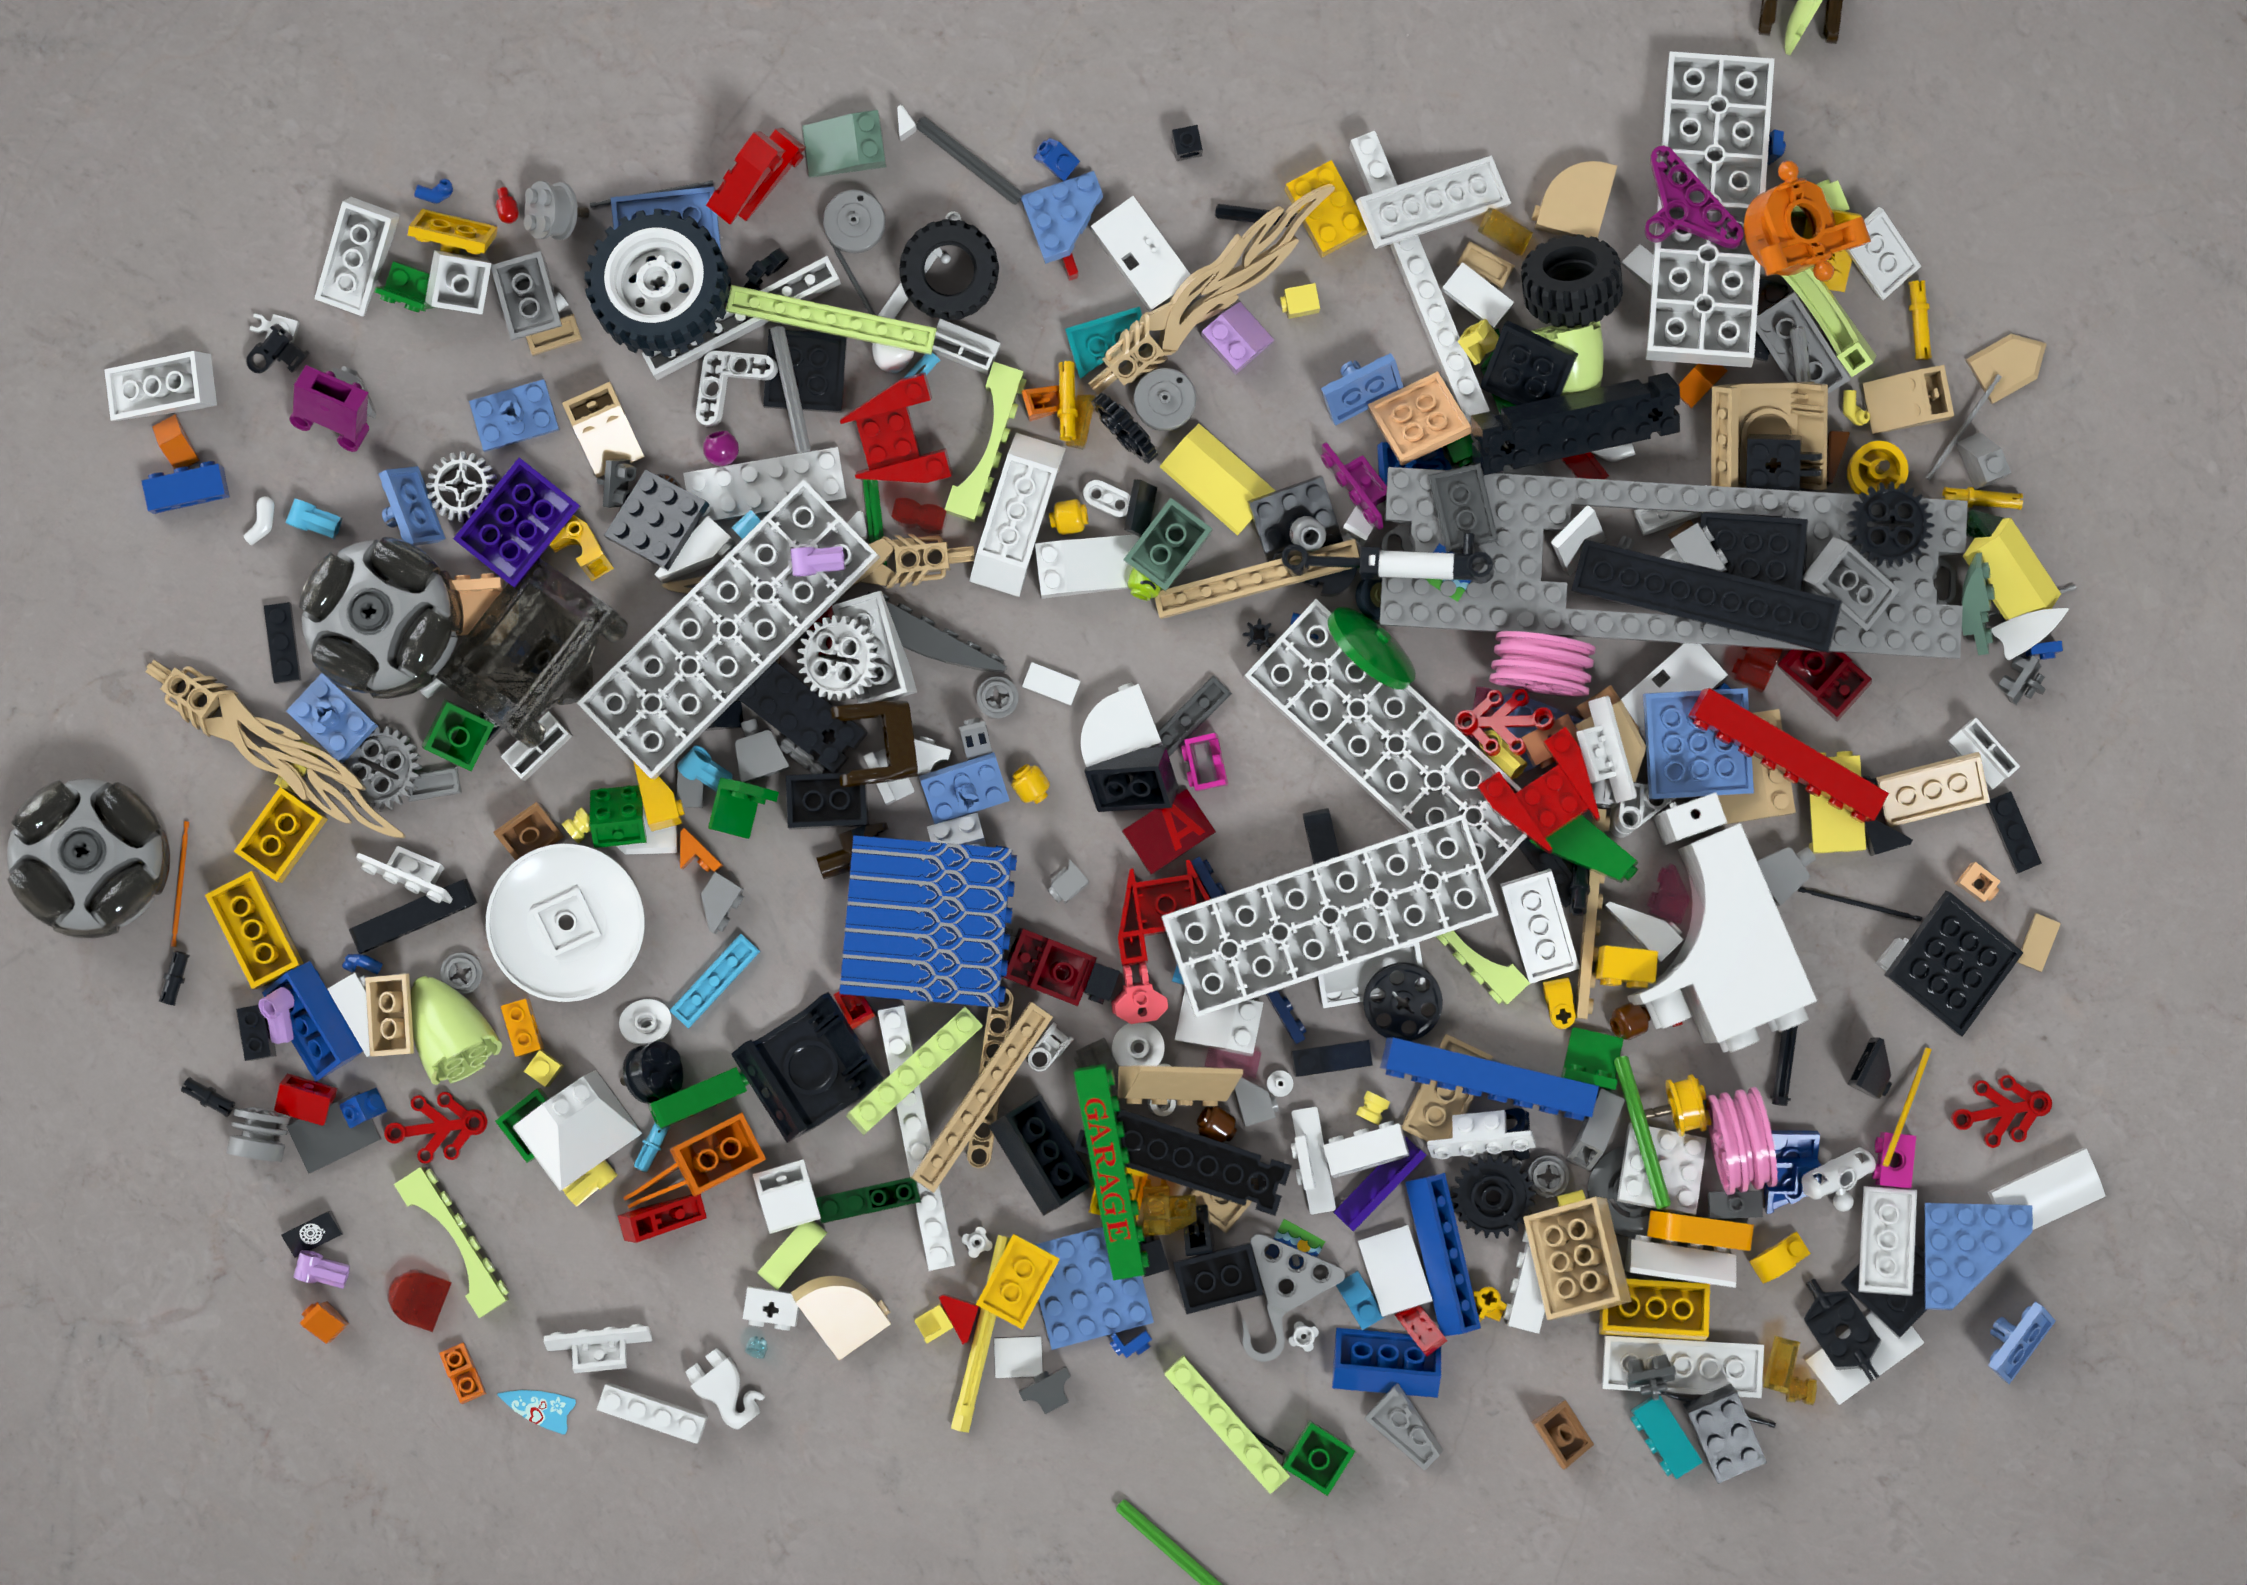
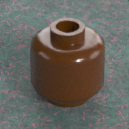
M1630 1002L1613 1011L1610 1026L1617 1037L1631 1040L1648 1031L1651 1017L1646 1007L1633 1005Z
M1219 1106L1206 1107L1200 1113L1196 1122L1201 1136L1223 1143L1231 1141L1237 1132L1235 1117Z

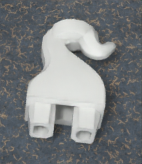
M716 1348L705 1356L714 1369L706 1374L700 1365L696 1363L685 1372L692 1383L690 1387L701 1398L714 1402L719 1408L724 1422L728 1426L739 1430L760 1414V1409L755 1399L763 1400L765 1396L757 1391H748L743 1397L745 1410L741 1413L737 1412L736 1403L740 1389V1373L731 1357L727 1358L722 1351Z

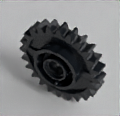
M1488 1153L1487 1160L1484 1161L1479 1155L1477 1164L1469 1160V1169L1461 1167L1460 1171L1463 1176H1455L1454 1178L1459 1184L1458 1186L1451 1187V1190L1457 1193L1456 1196L1451 1197L1452 1202L1458 1203L1453 1208L1454 1212H1461L1458 1217L1459 1222L1467 1220L1466 1229L1472 1226L1475 1227V1235L1479 1234L1480 1231H1484L1485 1238H1488L1489 1234L1493 1232L1496 1239H1498L1499 1233L1503 1231L1508 1237L1510 1228L1518 1232L1517 1223L1525 1224L1524 1215H1532V1211L1528 1206L1536 1204L1534 1200L1530 1199L1531 1196L1536 1195V1192L1528 1188L1534 1184L1533 1180H1525L1529 1172L1527 1170L1520 1172L1522 1166L1520 1162L1513 1166L1512 1157L1503 1161L1502 1155L1499 1154L1497 1159L1494 1160L1492 1155ZM1491 1190H1496L1501 1194L1499 1200L1495 1202L1488 1201L1486 1195Z

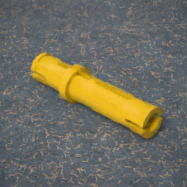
M1926 281L1908 282L1911 298L1909 311L1912 312L1915 360L1932 359L1927 311L1930 309V304L1927 303Z
M1064 361V365L1063 362L1058 363L1060 404L1059 410H1057V417L1060 418L1059 439L1071 441L1076 439L1075 423L1076 417H1078V410L1075 409V363Z
M1944 487L1942 496L1945 497L1942 498L1944 500L1968 501L1967 508H1972L1974 505L2021 510L2023 506V500H2020L2023 499L2022 493L1974 490V487H1968L1967 489Z

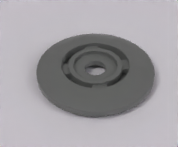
M1625 1146L1619 1147L1604 1155L1594 1166L1588 1180L1587 1196L1588 1199L1593 1197L1607 1198L1616 1235L1635 1238L1636 1235L1647 1236L1650 1210L1674 1212L1617 1201ZM1609 1199H1614L1619 1208L1629 1212V1217L1618 1213L1611 1205Z

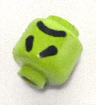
M1132 569L1127 582V586L1131 590L1130 594L1145 601L1156 598L1161 588L1136 569Z

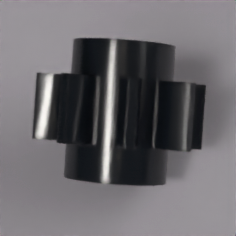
M1258 618L1257 624L1254 626L1248 622L1247 626L1250 632L1242 634L1243 637H1249L1250 641L1246 645L1247 648L1252 644L1256 646L1257 652L1260 651L1262 645L1270 648L1271 645L1267 640L1268 638L1275 637V634L1269 633L1268 630L1271 623L1264 626L1261 624L1260 618ZM1253 630L1258 632L1263 630L1265 632L1263 635L1265 640L1257 639L1255 641L1253 639L1255 634Z

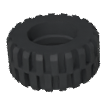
M942 219L937 222L933 221L918 229L906 243L900 259V280L906 296L919 311L921 310L932 318L935 317L942 320L963 319L978 312L994 293L999 274L997 253L989 238L974 225H969L961 220ZM945 245L957 246L966 251L974 266V275L968 287L952 295L942 294L934 290L927 282L924 272L928 256L935 249Z
M1577 234L1571 237L1570 235H1562V238L1556 239L1554 237L1548 239L1547 243L1537 245L1535 251L1531 250L1521 266V280L1526 308L1536 319L1538 318L1545 324L1551 323L1554 327L1567 326V328H1575L1576 325H1582L1583 327L1588 326L1590 322L1595 321L1596 323L1601 321L1604 315L1608 316L1614 311V308L1619 305L1623 296L1621 262L1618 253L1607 242L1603 240L1600 242L1597 237L1590 236L1588 238Z

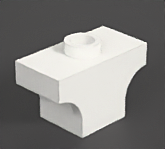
M920 736L919 740L914 739L918 775L932 772L933 768L940 762H949L952 753L950 749L934 745L935 740Z

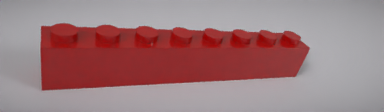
M1711 688L1702 690L1688 715L1690 719L1694 720L1693 725L1703 731L1708 729L1716 733L1715 738L1725 744H1730L1731 742L1739 747L1738 751L1750 758L1754 755L1762 760L1760 762L1762 766L1772 771L1775 768L1784 773L1783 778L1794 784L1800 782L1807 786L1805 790L1816 797L1824 796L1829 799L1827 802L1829 805L1838 810H1842V808L1851 812L1850 817L1860 823L1875 821L1889 795L1888 792Z

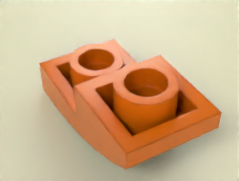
M465 1343L458 1344L439 1353L447 1376L451 1379L461 1404L486 1394Z

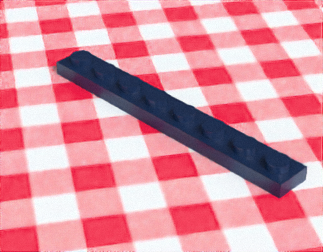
M1199 856L1191 861L1210 899L1227 894L1220 882L1215 884L1211 874L1214 871L1207 859L1202 861ZM1278 990L1267 993L1266 996L1294 1044L1305 1040L1303 1034L1307 1031L1299 1018L1294 1020L1290 1011L1293 1010V1007L1286 995L1281 997Z

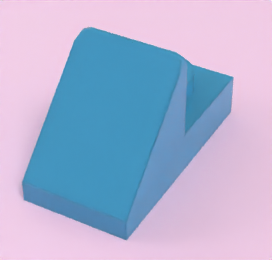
M1358 1271L1336 1285L1362 1330L1384 1318L1373 1294Z

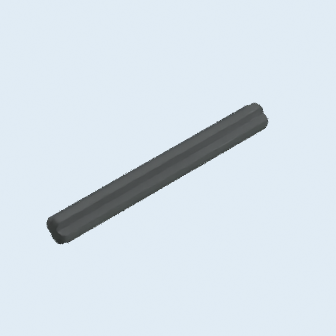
M923 116L919 119L916 128L1012 204L1016 205L1021 200L1023 193L928 118Z

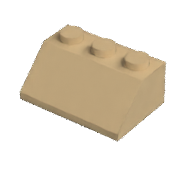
M409 974L365 977L370 1057L413 1054L414 1043Z

